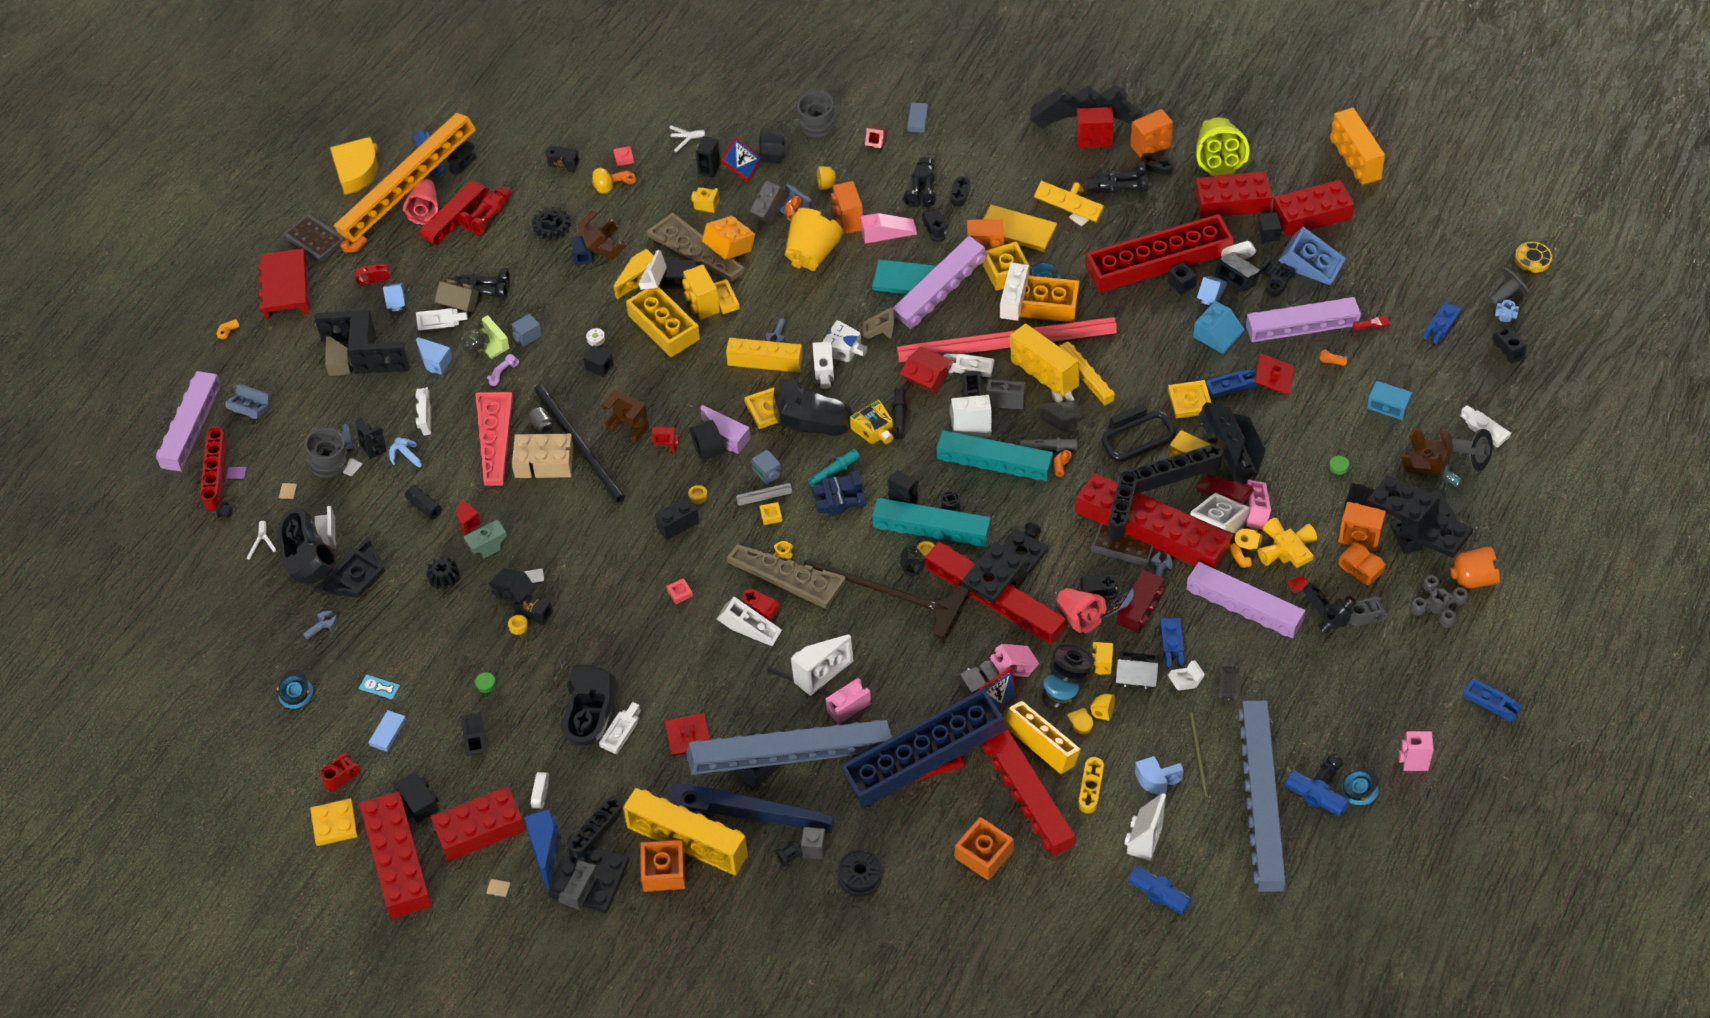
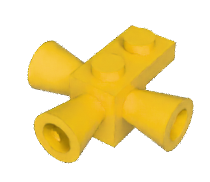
M1272 518L1265 523L1262 530L1274 539L1273 545L1258 549V556L1265 566H1269L1278 557L1283 563L1291 561L1296 568L1313 560L1314 555L1304 545L1317 541L1316 531L1310 524H1306L1298 532L1294 533L1291 528L1284 531L1278 518Z

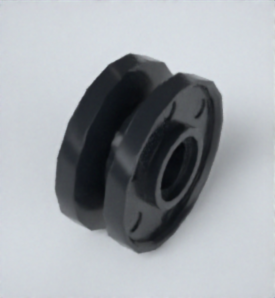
M1064 643L1055 647L1049 667L1051 672L1059 679L1079 684L1089 679L1095 659L1082 646Z
M860 848L849 851L841 858L838 866V877L844 891L853 896L862 897L872 894L879 888L882 881V864L875 853ZM863 871L865 873L857 874L856 872Z

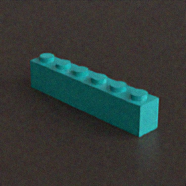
M942 430L937 445V459L994 470L999 473H1008L1035 480L1048 481L1053 464V452Z
M881 498L877 499L872 516L873 528L931 537L937 540H949L955 543L972 544L973 546L986 547L991 529V517Z

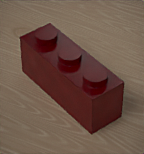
M1142 570L1132 587L1134 597L1129 605L1117 613V624L1137 633L1141 627L1146 626L1149 620V613L1155 611L1158 598H1162L1166 590L1164 578Z

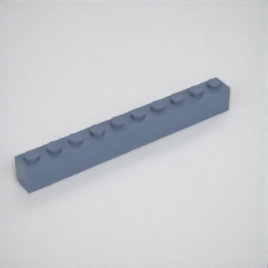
M1267 700L1243 701L1242 709H1238V720L1242 721L1243 725L1240 726V739H1244V744H1241V753L1246 758V761H1243V774H1247L1245 792H1249V797L1246 798V808L1251 812V815H1248V828H1252L1253 833L1250 834V846H1254V852L1251 853L1252 865L1256 866V871H1253V883L1257 884L1258 892L1284 891L1285 873Z
M873 720L865 723L836 724L830 727H814L804 730L795 729L786 732L776 731L769 734L757 733L751 736H735L725 739L696 740L689 743L687 758L691 774L694 775L856 756L891 739L892 736L887 720Z

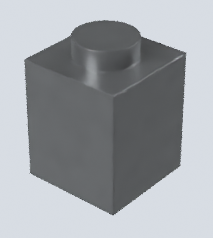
M804 827L801 843L802 858L823 860L826 843L825 829Z

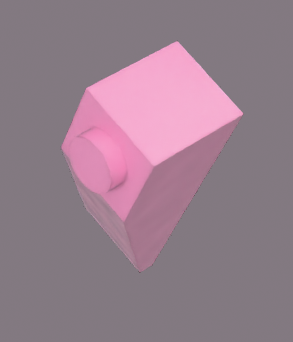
M880 213L861 216V230L865 244L917 234L914 220L910 218Z
M1247 480L1246 484L1253 486L1254 492L1249 496L1245 506L1250 507L1246 526L1254 530L1263 529L1271 512L1267 486L1263 482Z

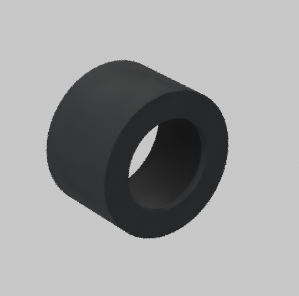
M713 420L690 427L693 444L702 461L724 454L723 441Z

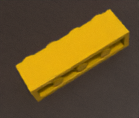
M729 338L726 349L728 366L798 373L801 370L803 360L802 344Z
M1023 701L1008 708L1004 720L1008 731L1060 774L1075 767L1081 750L1078 746Z

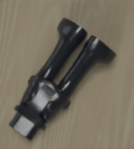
M921 157L916 164L914 173L911 175L913 180L912 189L905 191L903 195L904 203L912 208H918L919 201L922 208H929L936 203V194L932 191V184L935 179L933 159ZM924 184V190L919 199L920 187Z
M1137 162L1135 170L1108 171L1098 174L1097 178L1096 175H1093V178L1086 179L1087 191L1095 190L1096 193L1116 192L1117 190L1148 191L1145 162ZM1123 180H1134V181H1127V182H1117V181H1123Z
M508 268L501 269L496 277L466 274L460 277L448 278L457 281V285L463 286V283L474 286L473 289L478 290L479 294L494 296L499 299H507L508 289L510 287ZM479 285H488V286H496V287H482V286H479Z

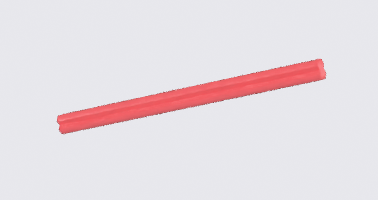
M1115 317L1033 328L1051 342L1117 333ZM1016 330L897 346L899 363L906 362L908 357L920 347L941 356L945 354L958 355L1010 348V335Z

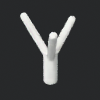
M670 126V129L680 132L671 134V137H687L674 150L675 152H678L690 139L705 136L704 130L688 132Z
M265 521L259 522L258 537L247 556L248 560L251 559L261 539H264L272 551L276 552V548L266 535L267 523Z

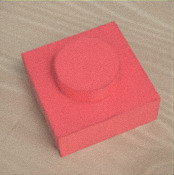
M630 146L613 149L617 166L634 163Z
M684 578L666 586L667 592L675 604L693 597V592Z

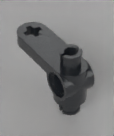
M1309 582L1303 588L1304 593L1323 618V621L1318 626L1324 633L1328 634L1332 628L1338 629L1349 623L1350 615L1353 613L1352 607L1357 603L1353 596L1347 594L1343 600L1339 598L1334 604H1330L1323 592L1315 584Z

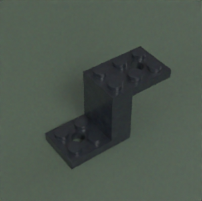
M370 310L315 313L314 319L321 342H326V336H330L336 341H349L348 353L354 374L409 371L410 365L404 342L375 343L376 332Z

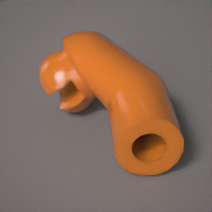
M627 170L611 175L613 183L623 181L633 184L636 182L635 174Z
M794 196L785 204L788 220H791L792 215L800 207L801 197Z
M360 236L354 243H349V241L345 240L341 242L340 247L345 253L358 252L366 244L367 239L364 236Z
M1328 350L1320 352L1319 359L1323 363L1345 366L1347 363V357L1332 354Z
M1064 450L1054 458L1053 464L1056 476H1063L1065 474L1064 466L1072 457L1069 450Z

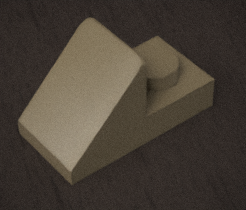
M890 307L864 321L863 337L868 340L883 333L891 339L894 326V309Z

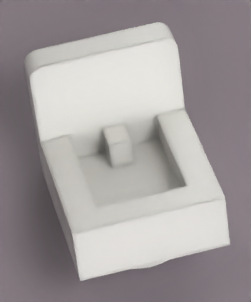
M1191 661L1187 668L1171 670L1168 677L1179 691L1196 688L1205 674L1196 661Z

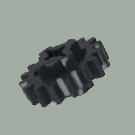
M554 206L551 207V210H548L546 207L544 212L539 210V215H534V220H532L533 231L536 232L537 237L541 236L543 240L548 237L549 241H551L552 237H555L557 240L559 235L564 237V232H569V227H571L570 217L565 210L561 212L560 207L557 210L554 209Z

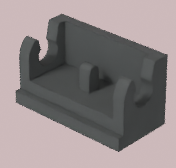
M988 379L986 395H989L991 407L1023 410L1025 382Z
M577 861L575 872L564 892L559 894L560 897L558 899L559 903L578 910L581 909L598 877L596 865L583 861Z

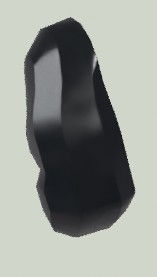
M781 380L775 383L772 403L777 421L782 426L802 432L824 433L832 436L844 434L851 427L850 416L853 413L846 401L837 397L821 395L815 391L804 390L798 381Z
M297 507L289 510L283 516L277 530L282 560L294 581L309 585L326 578L336 566L335 554L330 546L323 543L322 538L317 533L314 520L308 512Z
M576 664L572 667L568 678L567 686L571 697L569 706L561 720V730L572 743L579 746H587L596 742L604 734L616 712L618 684L615 676L605 669L593 665Z

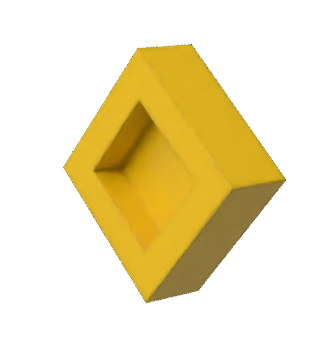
M778 502L760 506L763 525L782 522Z

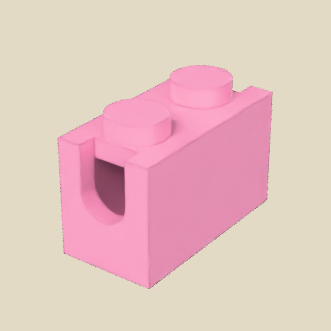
M1001 644L995 649L996 654L990 656L1000 674L1008 668H1012L1013 676L1029 677L1039 665V662L1028 646Z
M859 678L826 698L827 712L837 724H841L871 704L870 690L862 688Z
M1406 731L1405 740H1401V750H1399V763H1403V771L1429 770L1434 750L1432 731Z

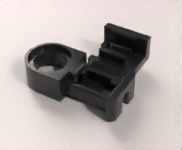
M1268 257L1260 268V273L1270 275L1266 292L1273 297L1281 295L1286 289L1288 280L1291 277L1295 278V269L1285 264H1282L1280 268V266L1271 262V257ZM1276 285L1279 289L1273 290L1270 286Z

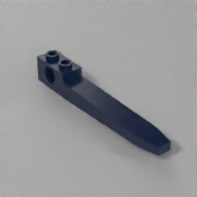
M673 782L668 799L670 803L676 806H684L692 813L702 814L708 820L711 813L800 828H820L832 831L833 817L713 788Z

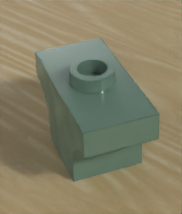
M497 519L463 537L473 554L481 553L483 558H486L501 550L500 544L507 537V533Z

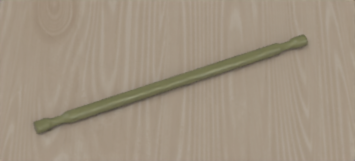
M1190 712L1204 798H1208L1194 714Z

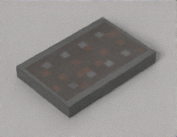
M307 214L283 234L284 239L299 249H304L305 253L320 263L337 250L341 242L345 241L343 236L310 214Z
M1103 523L1100 524L1091 548L1093 553L1148 567L1154 550V546L1127 534L1120 539L1111 538L1108 535V526Z

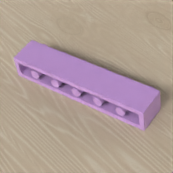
M968 236L893 307L896 318L909 329L918 325L925 315L932 312L940 301H943L953 289L959 286L965 277H968L979 264L985 261L987 257L985 248L971 236Z
M1355 297L1247 314L1246 328L1252 343L1352 327L1353 323L1359 322L1361 313Z
M196 371L194 378L190 380V386L187 392L184 393L183 401L177 408L174 420L170 423V429L163 438L161 448L156 453V459L160 468L182 472L221 388L217 374Z
M1198 562L1188 577L1187 590L1192 594L1204 597L1212 603L1225 607L1229 611L1243 615L1246 619L1254 620L1266 628L1278 631L1281 635L1294 638L1304 622V609L1203 563Z

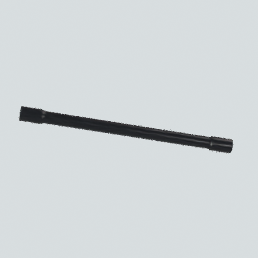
M543 384L537 385L534 388L537 396L545 403L564 431L572 435L573 443L603 482L615 502L621 503L625 499L624 493L614 483L552 399Z

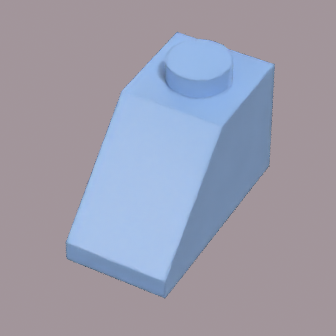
M1213 276L1203 277L1197 298L1202 299L1201 303L1206 305H1212L1215 301L1218 302L1228 282Z
M403 283L385 285L383 287L387 309L391 308L392 311L402 310V306L406 305Z
M417 337L418 350L426 370L442 375L452 361L450 347Z

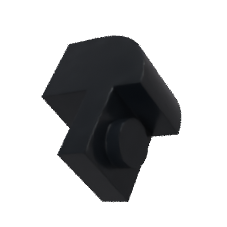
M481 712L461 716L466 756L488 752Z

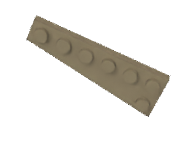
M673 212L647 230V236L690 260H696L697 264L704 265L708 270L731 282L745 273L744 267L733 258L725 260L703 243V235Z
M738 544L727 557V563L825 609L829 607L846 583L845 576L825 570L821 572L813 569L812 566H801L795 564V561L781 560L775 555L763 553L762 551Z

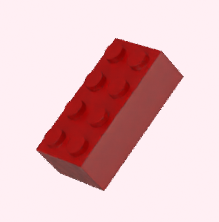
M1266 171L1200 177L1195 180L1194 193L1200 218H1207L1217 214L1220 216L1271 212L1272 194Z
M1341 180L1275 196L1272 212L1277 213L1285 236L1295 234L1302 227L1312 230L1352 219L1354 203Z
M509 786L431 816L434 829L448 862L526 831Z

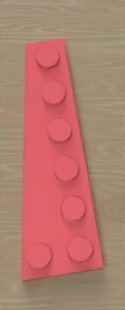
M512 392L476 393L485 486L504 485L513 403Z

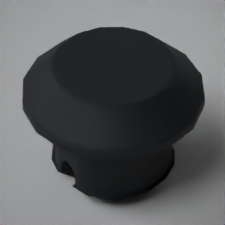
M224 501L217 506L216 514L218 517L224 516L228 518L233 514V509L228 505V502Z
M1029 522L1025 524L1026 535L1036 538V535L1041 533V528L1037 523Z

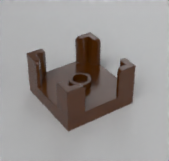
M591 210L578 223L587 249L614 260L627 247L625 241L622 240L614 248L610 237L618 230L619 226L612 219L602 228L591 224L590 222L597 216V212Z
M614 389L602 404L604 411L613 407V413L605 421V426L611 431H614L621 422L635 427L636 430L629 438L637 443L649 428L646 405Z
M1412 429L1410 439L1413 447L1410 454L1408 455L1406 450H1403L1401 454L1405 471L1442 475L1454 447L1449 431H1440L1442 441L1425 440L1421 429Z

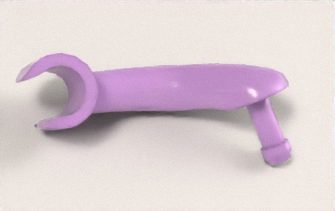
M512 354L507 355L505 361L494 369L491 376L487 377L489 384L496 386L499 383L501 372L509 365L516 367L519 364V360Z

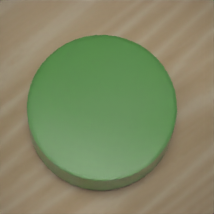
M1334 456L1330 460L1329 468L1334 474H1345L1349 469V461L1343 456Z
M485 672L477 676L475 684L480 692L489 693L496 687V680L491 673Z

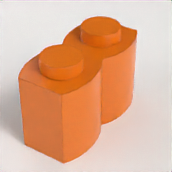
M1356 542L1340 556L1338 562L1342 569L1354 575L1361 583L1370 586L1384 573L1386 566L1381 557L1371 554L1364 545Z

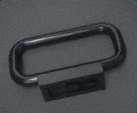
M1141 404L1111 417L1110 429L1103 434L1102 444L1112 459L1126 461L1172 441L1176 435V429L1166 413L1157 410L1147 413L1146 406ZM1154 418H1160L1169 431L1167 435L1123 454H1118L1109 441L1110 437Z

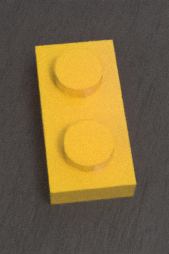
M728 280L714 283L717 288L719 307L722 314L740 309Z

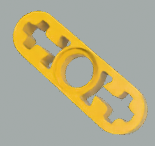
M1091 757L1085 763L1079 796V808L1082 812L1088 814L1093 813L1097 809L1104 771V763L1097 757ZM1093 765L1097 766L1095 775H1091ZM1090 781L1095 782L1097 787L1089 789L1086 787V783ZM1087 795L1091 796V803L1088 806L1086 805Z

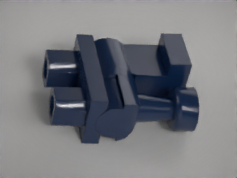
M859 471L851 472L850 476L840 478H822V484L812 486L814 499L824 497L822 500H816L817 513L828 512V516L831 517L834 514H842L846 507L857 504L858 507L866 506Z

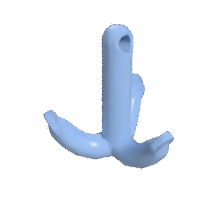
M396 438L395 443L391 445L389 450L392 464H396L395 453L398 449L415 466L420 468L422 466L420 459L406 447L407 445L416 447L417 444L409 439Z

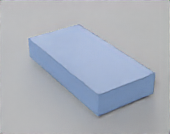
M387 710L369 740V745L388 752L403 727L406 717Z

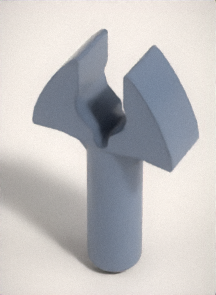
M779 319L773 333L766 332V341L772 342L777 339L776 342L785 343V336L781 335L786 323L785 319Z
M343 424L341 432L346 450L352 449L354 447L349 426Z
M1159 552L1151 559V565L1157 567L1155 575L1162 577L1164 569H1172V559L1168 553L1166 560L1161 563V552Z
M332 611L318 613L319 622L304 632V637L309 639L323 628H329L332 631L337 624V616L332 617Z

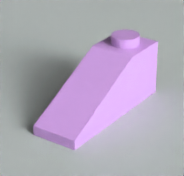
M701 406L702 420L704 422L710 420L715 422L724 448L739 454L751 439L750 427L706 406Z

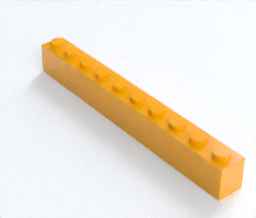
M459 113L454 114L333 225L337 232L345 240L354 243L476 130L470 119Z

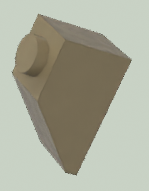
M326 336L325 365L328 375L351 374L352 363L348 348L332 337Z

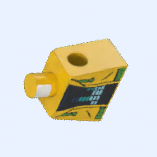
M880 400L850 416L851 429L870 444H874L879 440L889 444L893 440L894 436L891 434L893 432V421Z

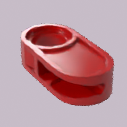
M377 264L358 268L354 272L355 281L359 285L387 281L390 278L389 267L385 264ZM360 275H368L364 278L359 277Z

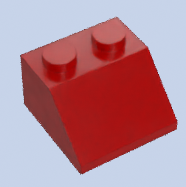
M920 347L908 357L900 375L906 381L937 394L953 361Z

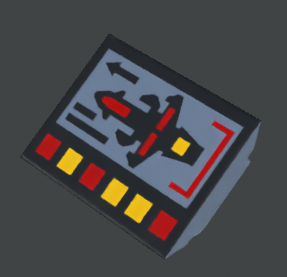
M1133 588L1116 596L1103 617H1108L1127 607L1134 597Z

